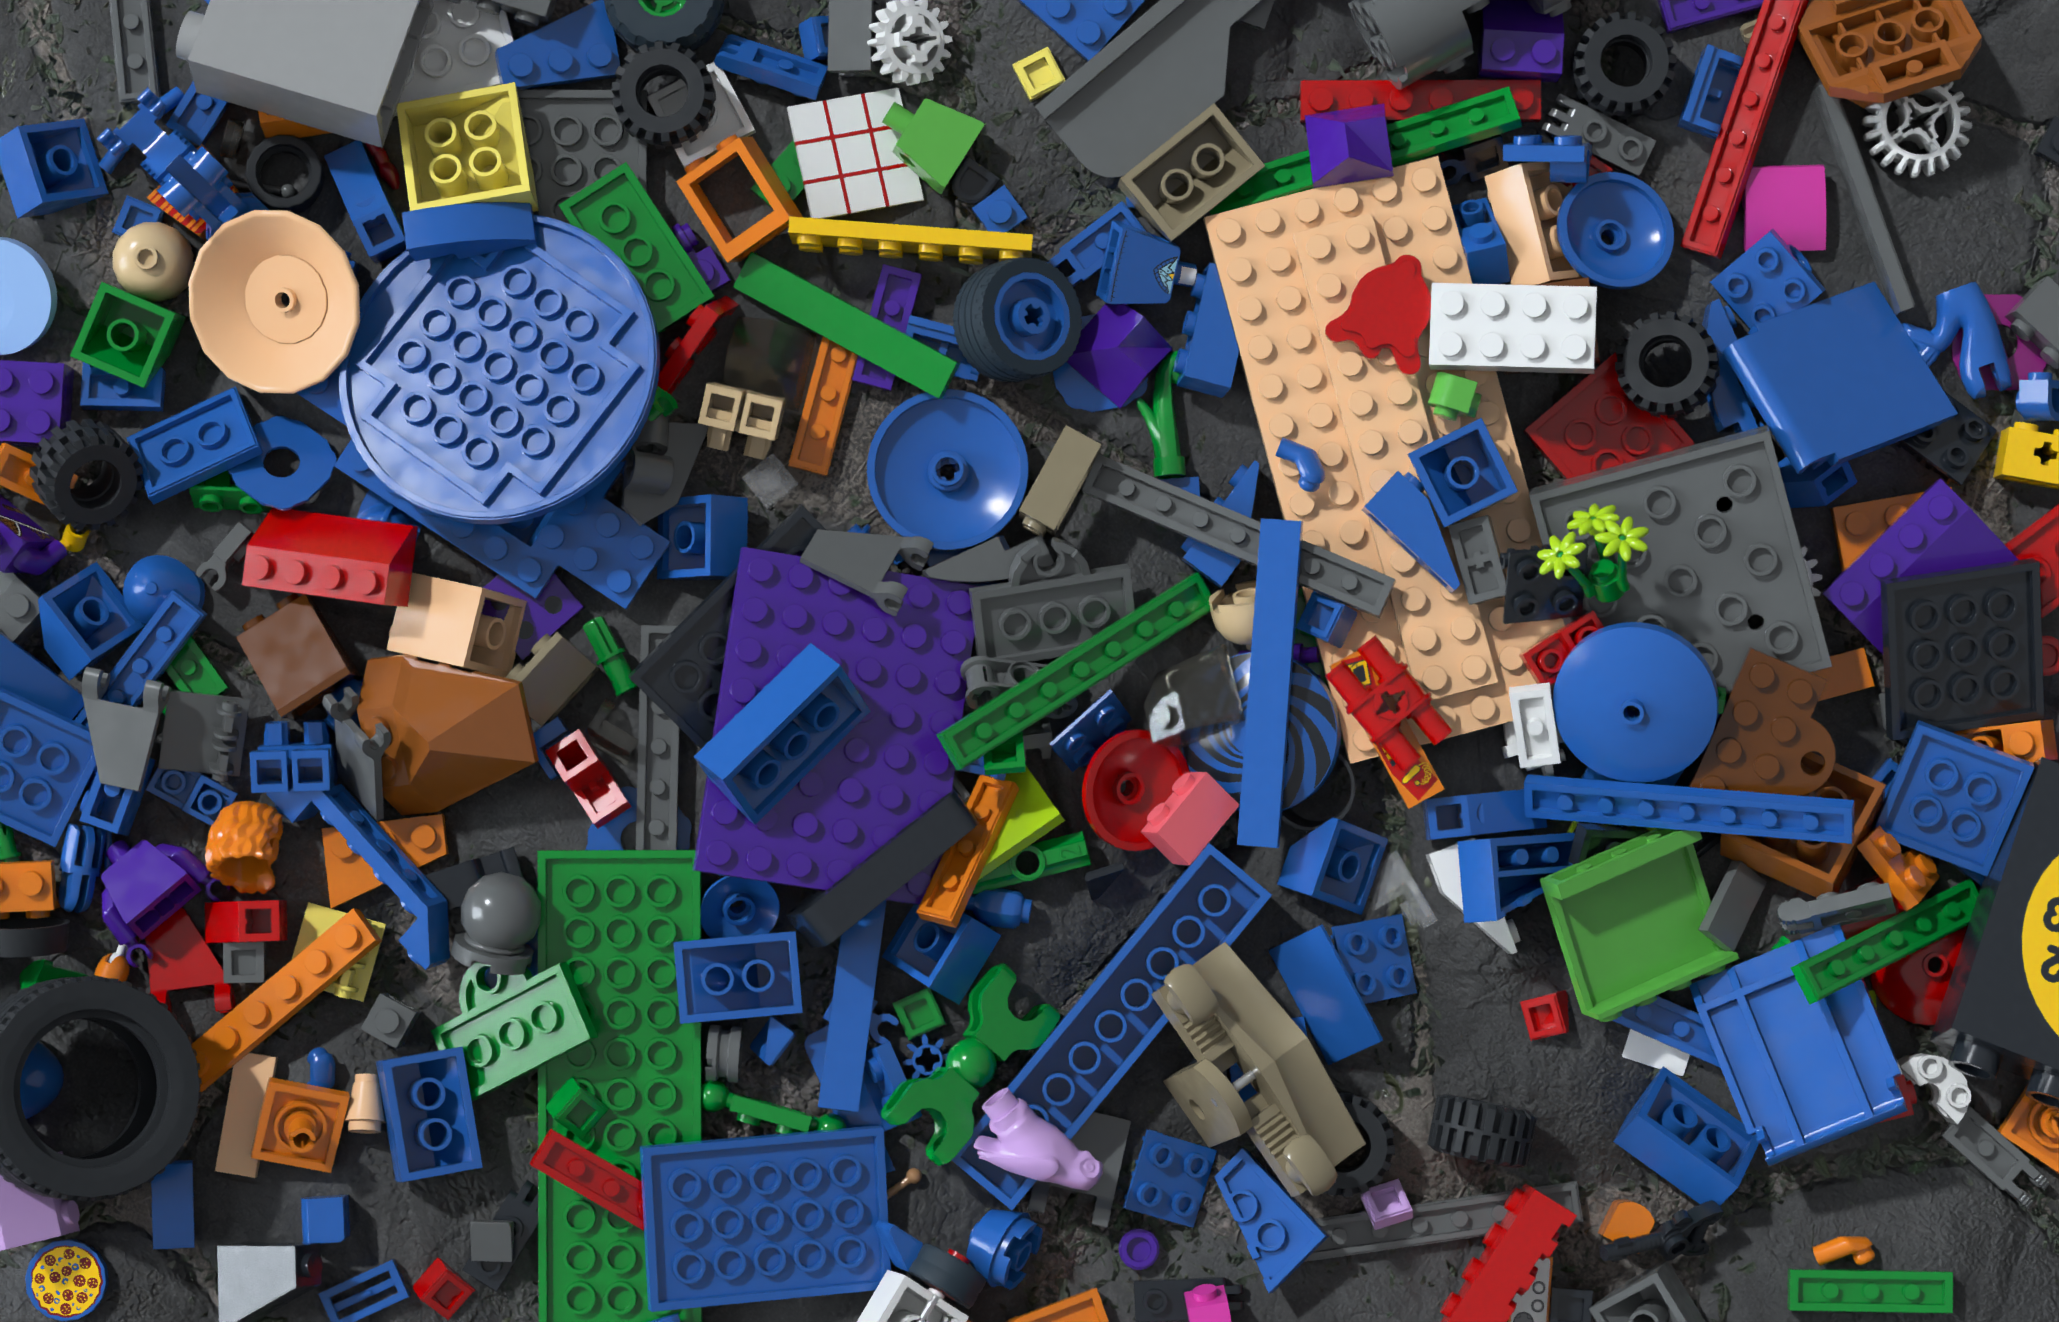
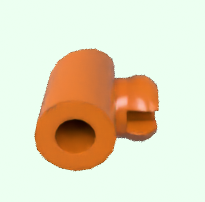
M1840 1236L1813 1247L1814 1256L1820 1266L1851 1254L1857 1265H1863L1875 1258V1253L1871 1248L1873 1243L1865 1236Z

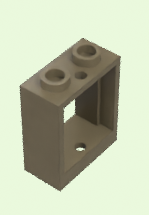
M1067 425L1064 427L1019 509V518L1023 519L1022 527L1037 536L1042 535L1043 538L1046 533L1055 536L1087 478L1097 455L1100 454L1102 444Z

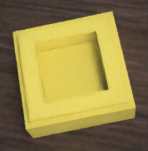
M1049 47L1012 64L1030 102L1054 91L1065 81Z

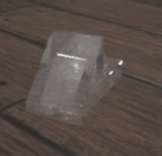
M1397 850L1387 854L1372 910H1377L1401 895L1404 902L1399 907L1411 926L1417 923L1420 929H1425L1437 922L1436 916Z

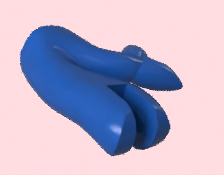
M1977 282L1951 289L1936 296L1937 320L1936 326L1931 331L1908 323L1902 324L1928 367L1937 360L1940 353L1944 352L1951 345L1958 331L1962 328L1963 338L1959 370L1963 385L1973 400L1986 397V389L1979 367L1989 365L1999 391L2002 392L2012 387V377L2003 339L1991 307Z

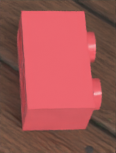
M1189 772L1179 777L1172 786L1174 792L1165 803H1160L1152 809L1147 816L1148 823L1141 830V833L1172 864L1190 866L1239 807V804L1207 772Z

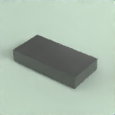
M1731 861L1698 930L1724 951H1734L1767 882L1742 861Z

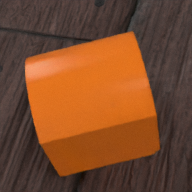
M1618 1199L1612 1202L1598 1233L1612 1241L1626 1236L1633 1238L1649 1234L1655 1221L1651 1213L1644 1206L1628 1199Z

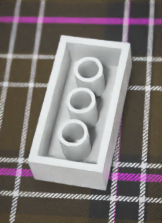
M1432 283L1429 346L1430 369L1594 374L1597 287Z

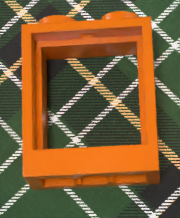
M734 134L721 141L716 146L718 152L706 160L705 157H701L686 166L684 170L687 174L676 181L727 263L742 261L749 256L750 252H755L788 229L789 216L803 217L753 136L737 137ZM739 155L774 211L733 239L698 183Z

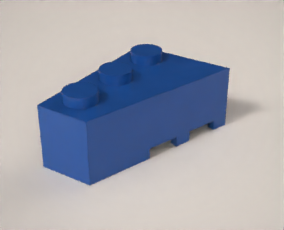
M1575 833L1457 841L1464 923L1498 921L1505 917L1507 912L1529 904L1533 898L1544 893L1540 883L1541 878L1573 865L1568 862Z

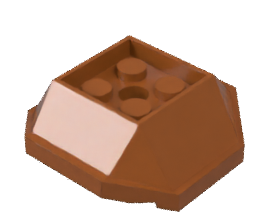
M1811 0L1798 27V38L1830 97L1845 98L1862 108L1878 103L1885 104L1960 79L1979 51L1982 36L1962 0Z

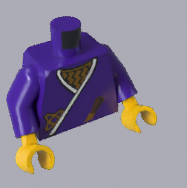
M0 494V571L3 573L25 572L31 575L43 574L65 558L67 550L71 552L82 551L90 531L87 530L81 535L75 534L77 529H74L69 523L65 527L62 539L58 541Z

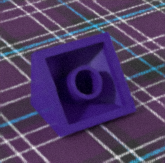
M1384 103L1305 115L1314 188L1394 176Z
M1105 303L1080 332L1081 336L1078 340V345H1076V350L1066 363L1120 409L1173 348L1144 316L1126 304Z

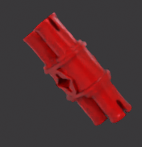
M1375 635L1357 651L1379 677L1377 681L1378 686L1374 689L1371 687L1366 689L1344 661L1326 674L1325 677L1348 704L1345 707L1347 709L1346 713L1348 715L1351 713L1371 737L1369 741L1375 745L1380 744L1403 772L1421 756L1400 731L1399 727L1401 724L1399 722L1405 717L1407 720L1412 718L1434 746L1453 730L1430 703L1433 700L1432 694L1430 692L1426 693L1408 671L1407 663L1404 664L1402 661L1398 663ZM1382 693L1387 697L1402 693L1398 698L1399 700L1395 703V708L1398 710L1395 714L1391 710L1376 714V711L1380 709L1379 706L1383 703Z

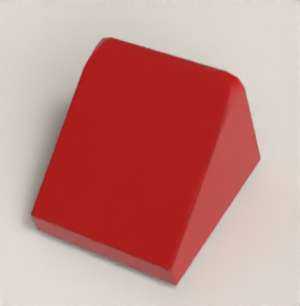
M437 1258L413 1285V1290L419 1299L447 1320L453 1316L475 1291L472 1285L441 1258Z

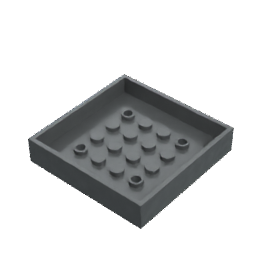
M1767 425L1529 489V497L1543 545H1550L1549 538L1553 535L1562 542L1563 538L1572 531L1576 534L1574 543L1582 542L1589 545L1586 578L1588 580L1592 565L1600 559L1593 535H1590L1588 532L1580 536L1579 528L1567 529V524L1574 520V511L1582 510L1589 512V507L1593 503L1598 504L1600 509L1605 506L1615 505L1616 511L1614 514L1620 517V520L1616 521L1619 527H1621L1626 517L1631 516L1633 518V528L1646 527L1649 529V533L1640 538V540L1647 544L1648 550L1642 552L1631 549V559L1627 562V579L1630 590L1625 592L1620 599L1609 603L1601 602L1595 596L1587 598L1584 593L1582 615L1594 610L1604 627L1617 623L1642 622L1658 625L1679 634L1702 654L1712 670L1717 687L1726 688V694L1730 693L1750 647L1808 672L1832 667L1771 434ZM1722 497H1728L1732 501V506L1727 511H1721L1716 506L1717 501ZM1618 552L1608 558L1618 565ZM1758 614L1763 617L1764 621L1760 627L1753 628L1749 626L1748 619L1752 615ZM1581 616L1563 618L1564 625ZM1635 706L1628 707L1632 711L1638 710Z

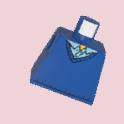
M1112 220L1096 295L1109 304L1168 303L1171 298L1173 285L1192 287L1194 285L1197 267L1194 263L1179 261L1180 247L1168 239Z

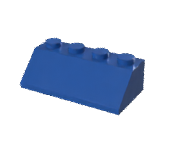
M810 643L760 693L738 712L721 731L707 742L694 758L718 789L750 822L756 825L871 711L841 665Z

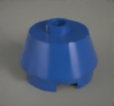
M992 1209L973 1227L969 1236L966 1258L970 1260L969 1264L984 1276L986 1282L991 1287L1003 1286L1012 1290L1026 1276V1273L1020 1270L1026 1264L1030 1253L1037 1255L1043 1230L1036 1226L1037 1223L1031 1220L1028 1213Z

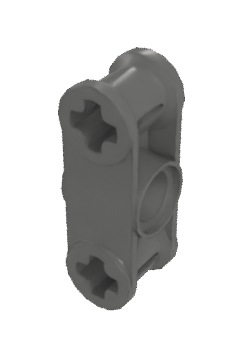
M988 656L971 657L964 661L960 668L961 676L967 682L966 703L972 709H978L1047 664L1031 663L1024 660L996 659ZM1073 698L1046 716L1053 719L1070 716L1078 707L1077 698Z

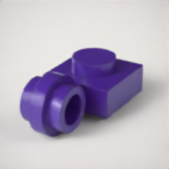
M677 223L671 227L673 234L712 293L731 282L710 246L695 253L692 247L699 244L688 223L682 226Z

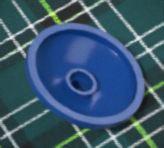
M1603 172L1589 176L1588 183H1578L1569 191L1558 212L1557 236L1564 256L1582 277H1589V281L1598 286L1617 290L1641 286L1653 279L1664 268L1670 258L1674 244V228L1668 208L1661 197L1649 185L1633 176L1618 172ZM1601 235L1608 236L1611 245L1605 244L1601 239Z

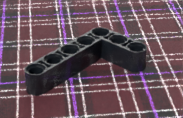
M955 790L938 800L825 892L810 895L788 912L786 917L810 948L827 946L979 824V821Z

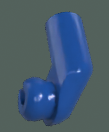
M314 1048L307 1056V1062L310 1064V1081L306 1084L331 1089L335 1084V1059L325 1048Z

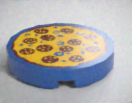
M75 1239L54 1241L41 1248L29 1262L25 1276L27 1295L34 1307L46 1317L59 1321L80 1319L94 1311L104 1298L109 1284L107 1265L101 1254L92 1246L90 1247L86 1243Z

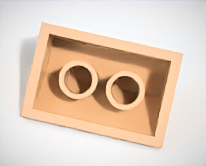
M1550 162L1520 163L1484 176L1488 190V199L1506 243L1511 285H1537L1584 278L1567 261L1557 236L1558 212L1565 196L1573 188L1572 183H1570L1571 186L1569 188L1562 183H1551Z

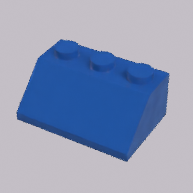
M463 1047L376 1061L395 1181L407 1182L483 1168Z
M1664 1066L1658 1071L1626 1116L1613 1141L1694 1201L1702 1204L1713 1200L1719 1205L1739 1187L1759 1145L1756 1134L1749 1136L1742 1122Z

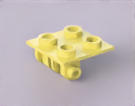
M308 902L292 959L347 913ZM367 919L382 940L386 924ZM381 942L323 991L333 993L338 997L364 1002Z

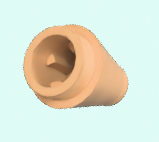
M355 1074V1082L353 1083L344 1120L348 1122V1132L361 1134L381 1133V1124L385 1123L378 1075Z

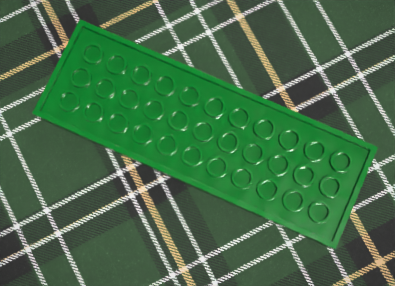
M696 850L537 851L538 898L541 902V921L538 927V974L558 963L567 962L598 1035L596 1039L538 1068V1148L551 1128L641 1180L640 1146L702 1141V1022L680 1024L673 942L702 939L701 872L693 871ZM571 1077L609 1109L582 1140L554 1120L546 1109L547 1103ZM538 1170L539 1322H648L679 1313L681 1322H703V1307L651 1312L648 1309L644 1231Z

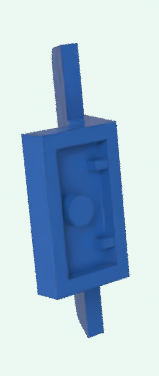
M829 1024L810 1034L804 1043L805 1050L820 1084ZM890 1041L866 1051L858 1113L832 1110L834 1114L839 1115L845 1121L847 1128L881 1125L884 1127L885 1132L899 1126L890 1125L881 1116V1110L901 1082L907 1080ZM921 1111L917 1112L907 1123L922 1117ZM885 1147L886 1173L895 1171V1168Z

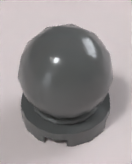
M505 872L485 875L468 889L461 905V923L465 931L455 934L451 955L454 959L470 968L472 960L491 965L489 973L524 974L526 966L529 968L531 966L534 950L526 943L534 938L541 921V902L533 887L524 878Z

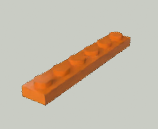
M351 909L191 1044L192 1049H195L197 1053V1063H200L198 1075L201 1078L202 1084H200L199 1092L207 1089L382 942L360 909Z

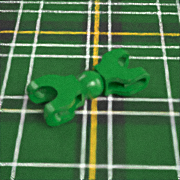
M1005 963L992 967L969 994L968 1011L970 1023L962 1034L966 1039L959 1041L950 1048L945 1060L946 1067H937L929 1077L912 1078L901 1082L881 1110L882 1118L890 1125L907 1123L921 1109L928 1111L934 1120V1133L925 1149L927 1157L937 1166L949 1163L973 1135L974 1117L972 1107L980 1094L976 1089L985 1086L992 1080L997 1069L996 1061H1005L1016 1050H1030L1041 1046L1060 1019L1059 1011L1051 1004L1034 1006L1021 1019L1013 1016L1008 1008V996L1017 980L1015 972Z

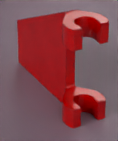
M182 907L145 937L146 944L153 951V958L151 960L147 956L150 994L156 996L160 1003H165L168 1006V1011L172 1012L169 997L170 991L213 985L215 986L214 1003L216 1012H220V1014L229 1013L237 1006L233 983H224L223 967L208 944L205 943V939L185 908Z

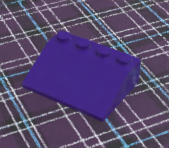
M1938 479L1821 594L1883 655L1880 580L2017 561L2018 558L1942 479Z

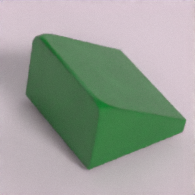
M572 1077L566 1081L546 1105V1109L552 1118L581 1140L609 1110Z

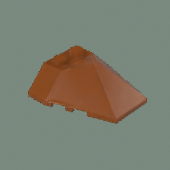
M408 654L377 657L367 660L357 714L361 730L369 739L375 735V724L382 723L391 733L390 745L381 758L383 797L401 815L438 812L539 761L521 681L479 671L472 673L454 669L452 668L453 665L446 663L433 664L420 661L418 657Z

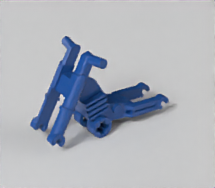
M176 86L159 98L147 87L137 97L141 102L138 105L140 110L121 129L116 127L112 131L110 128H106L96 138L108 149L98 165L107 173L112 174L128 150L136 145L147 156L140 165L161 185L157 191L183 217L190 214L196 221L202 218L206 222L207 240L225 222L253 210H269L252 192L234 193L230 189L234 183L226 177L229 172L203 146L197 150L177 129L168 136L156 124L163 115L180 103L184 96L183 92Z

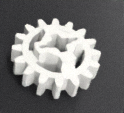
M893 0L887 2V8L877 10L875 13L880 22L869 24V29L876 33V38L867 41L869 46L876 47L877 53L871 57L872 61L881 60L883 66L880 73L884 75L893 72L892 82L894 83L905 81L907 86L933 80V74L943 72L945 69L940 60L951 57V53L944 49V44L952 42V37L943 34V30L949 25L948 21L939 22L937 20L940 12L938 7L927 10L928 0ZM910 41H917L918 44L910 43Z

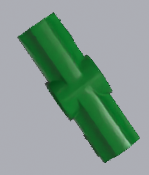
M1083 831L1032 843L978 880L973 890V895L985 890L999 889L1033 881L1038 878L1091 865ZM1025 851L1034 852L1039 858L1040 865L1038 870L1031 875L1023 874L1017 867L1018 856Z

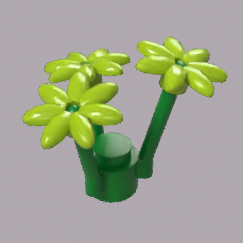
M1593 503L1589 507V512L1582 510L1574 511V520L1567 524V529L1579 528L1580 536L1589 532L1594 537L1600 560L1592 565L1588 575L1589 580L1579 570L1580 562L1575 557V555L1585 550L1586 544L1582 542L1574 543L1576 534L1573 531L1569 532L1562 542L1555 535L1549 538L1551 549H1543L1537 553V557L1545 561L1539 568V573L1545 575L1554 569L1555 577L1561 579L1565 569H1567L1583 587L1587 598L1595 596L1601 602H1614L1630 590L1627 579V562L1631 559V549L1642 552L1648 550L1647 544L1640 540V538L1646 536L1649 533V529L1646 527L1633 528V518L1631 516L1626 517L1621 527H1619L1616 521H1619L1620 517L1614 514L1616 511L1615 505L1605 506L1600 509L1598 504ZM1618 552V565L1608 558Z

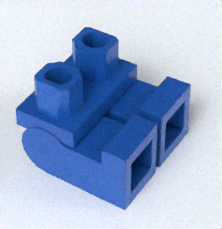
M324 719L304 721V741L290 742L289 721H269L266 723L264 743L258 747V751L249 752L251 793L289 792L292 788L293 792L328 791L337 784L336 740H331L329 726Z

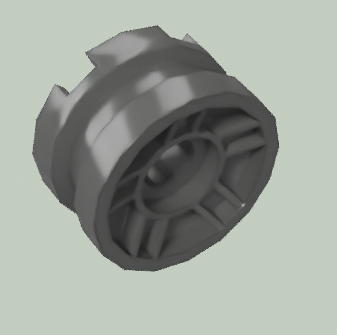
M710 1024L706 1053L707 1081H717L721 1077L727 1078L728 1082L739 1083L743 1054V1027L732 1026L730 1030L722 1029L721 1025Z

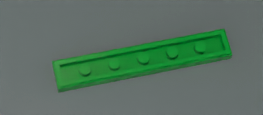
M750 252L733 288L938 399L943 398L960 365L958 361L755 252Z
M1969 878L1915 905L1908 911L1905 910L1791 967L1809 1005L1967 926L1979 894L1972 879Z

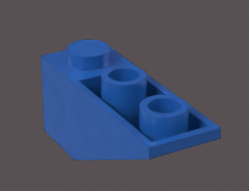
M356 140L325 155L324 158L369 258L378 264L406 250L404 228L363 143Z
M1209 263L1202 274H1196L1195 283L1191 287L1190 296L1195 297L1196 301L1193 312L1188 310L1184 319L1182 334L1188 335L1185 349L1179 348L1173 371L1179 373L1176 386L1223 398L1231 389L1239 347L1216 264Z
M1254 460L1249 468L1242 464L1228 483L1234 487L1226 500L1218 496L1214 503L1251 518L1259 463ZM1187 538L1181 546V549L1186 552L1181 561L1196 572H1199L1200 575L1219 589H1221L1241 562L1240 559L1190 538Z
M1524 789L1432 798L1422 801L1426 840L1547 828L1546 819L1525 817Z

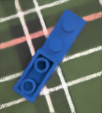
M1720 299L1714 300L1706 306L1702 326L1711 336L1717 349L1720 375L1716 379L1717 386L1714 392H1710L1707 396V403L1717 432L1732 426L1736 434L1762 427L1764 424L1762 422L1756 423L1751 408L1755 405L1744 387L1740 386L1738 377L1723 355L1724 349L1737 340L1733 331L1737 327L1735 317L1728 305L1723 307Z

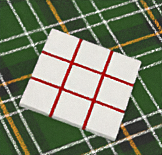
M899 88L787 107L811 218L825 219L924 200L919 176L892 152L901 134L882 123L894 102L903 107Z

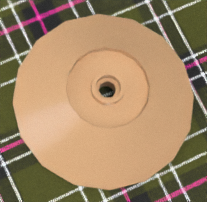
M253 210L223 223L200 249L188 282L190 320L203 352L229 379L259 393L295 394L325 381L349 355L360 324L359 284L346 252L321 225L290 211ZM283 293H286L290 298L288 306H285L282 302L281 297Z

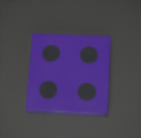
M499 574L483 587L527 601L515 652L522 660L527 659L532 654L531 649L545 634L553 636L585 608L556 574L553 575L538 599L532 597ZM485 599L482 614L501 618L504 621L510 605Z

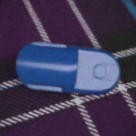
M67 823L59 871H62L59 887V904L65 911L71 912L74 909L76 913H82L90 907L96 876L100 877L107 830L99 827L94 829L87 825L78 827L76 824Z

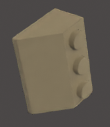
M1214 103L1121 177L1117 186L1142 217L1172 242L1258 173L1265 165Z

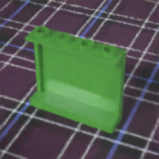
M1656 828L1540 879L1582 1014L1597 1019L1600 1022L1615 1020L1622 1015L1623 1010L1629 1007L1651 1004L1657 1000V995L1668 990L1677 991L1684 989L1692 984V979L1701 975L1718 974L1726 969V964L1739 959L1738 953L1724 951L1698 930L1711 904L1693 845L1694 842L1702 839L1701 832Z

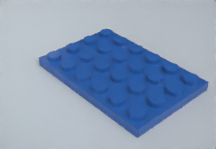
M881 1125L640 1146L648 1309L651 1312L874 1291L887 1270L891 1271L889 1254L875 1227L878 1221L888 1222L884 1127Z

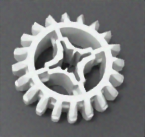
M1953 81L1915 93L1924 95L1936 102L1929 107H1923L1914 98L1909 99L1907 96L1894 100L1893 102L1898 108L1895 112L1899 117V126L1890 134L1887 128V112L1891 102L1885 104L1878 103L1865 108L1873 115L1865 116L1862 119V125L1873 127V130L1865 133L1863 139L1864 141L1876 140L1877 144L1869 152L1872 156L1877 155L1880 151L1885 154V157L1880 162L1882 167L1885 168L1894 161L1896 162L1894 174L1896 175L1903 173L1906 166H1908L1910 178L1918 177L1921 167L1924 174L1930 177L1935 174V165L1944 171L1950 166L1948 158L1952 160L1960 158L1962 154L1957 146L1965 147L1969 142V139L1960 132L1969 131L1972 128V123L1961 120V117L1970 113L1969 106L1958 107L1957 105L1964 97V94L1960 91L1952 96L1948 92L1953 86ZM1944 114L1947 130L1944 142L1940 147L1936 141V138L1939 136L1934 129V123L1939 116ZM1927 115H1931L1921 128L1918 127L1914 130L1911 128L1905 133L1902 132L1910 125L1909 122L1912 120L1922 119ZM1905 140L1912 141L1918 145L1920 150L1925 148L1928 154L1911 153L1902 149L1897 144Z

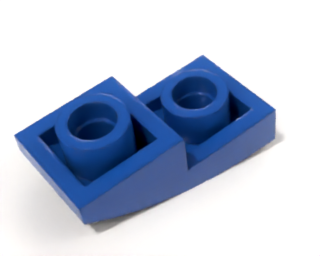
M158 767L146 787L147 791L211 826L217 819L220 811L226 806L231 805L237 796L235 791L203 773L158 769Z
M175 1160L172 1164H168L165 1167L166 1170L162 1174H157L154 1180L151 1181L153 1249L195 1248L193 1160Z

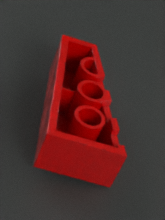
M1527 1183L1524 1184L1522 1189L1515 1187L1505 1202L1504 1208L1508 1212L1500 1224L1494 1222L1483 1239L1482 1243L1487 1246L1479 1259L1473 1257L1464 1269L1461 1278L1466 1281L1458 1294L1451 1292L1440 1310V1313L1444 1315L1441 1322H1507L1517 1305L1513 1301L1516 1293L1522 1296L1536 1279L1538 1268L1534 1265L1538 1259L1543 1261L1547 1256H1551L1558 1245L1557 1240L1560 1233L1557 1230L1562 1223L1570 1227L1577 1215Z

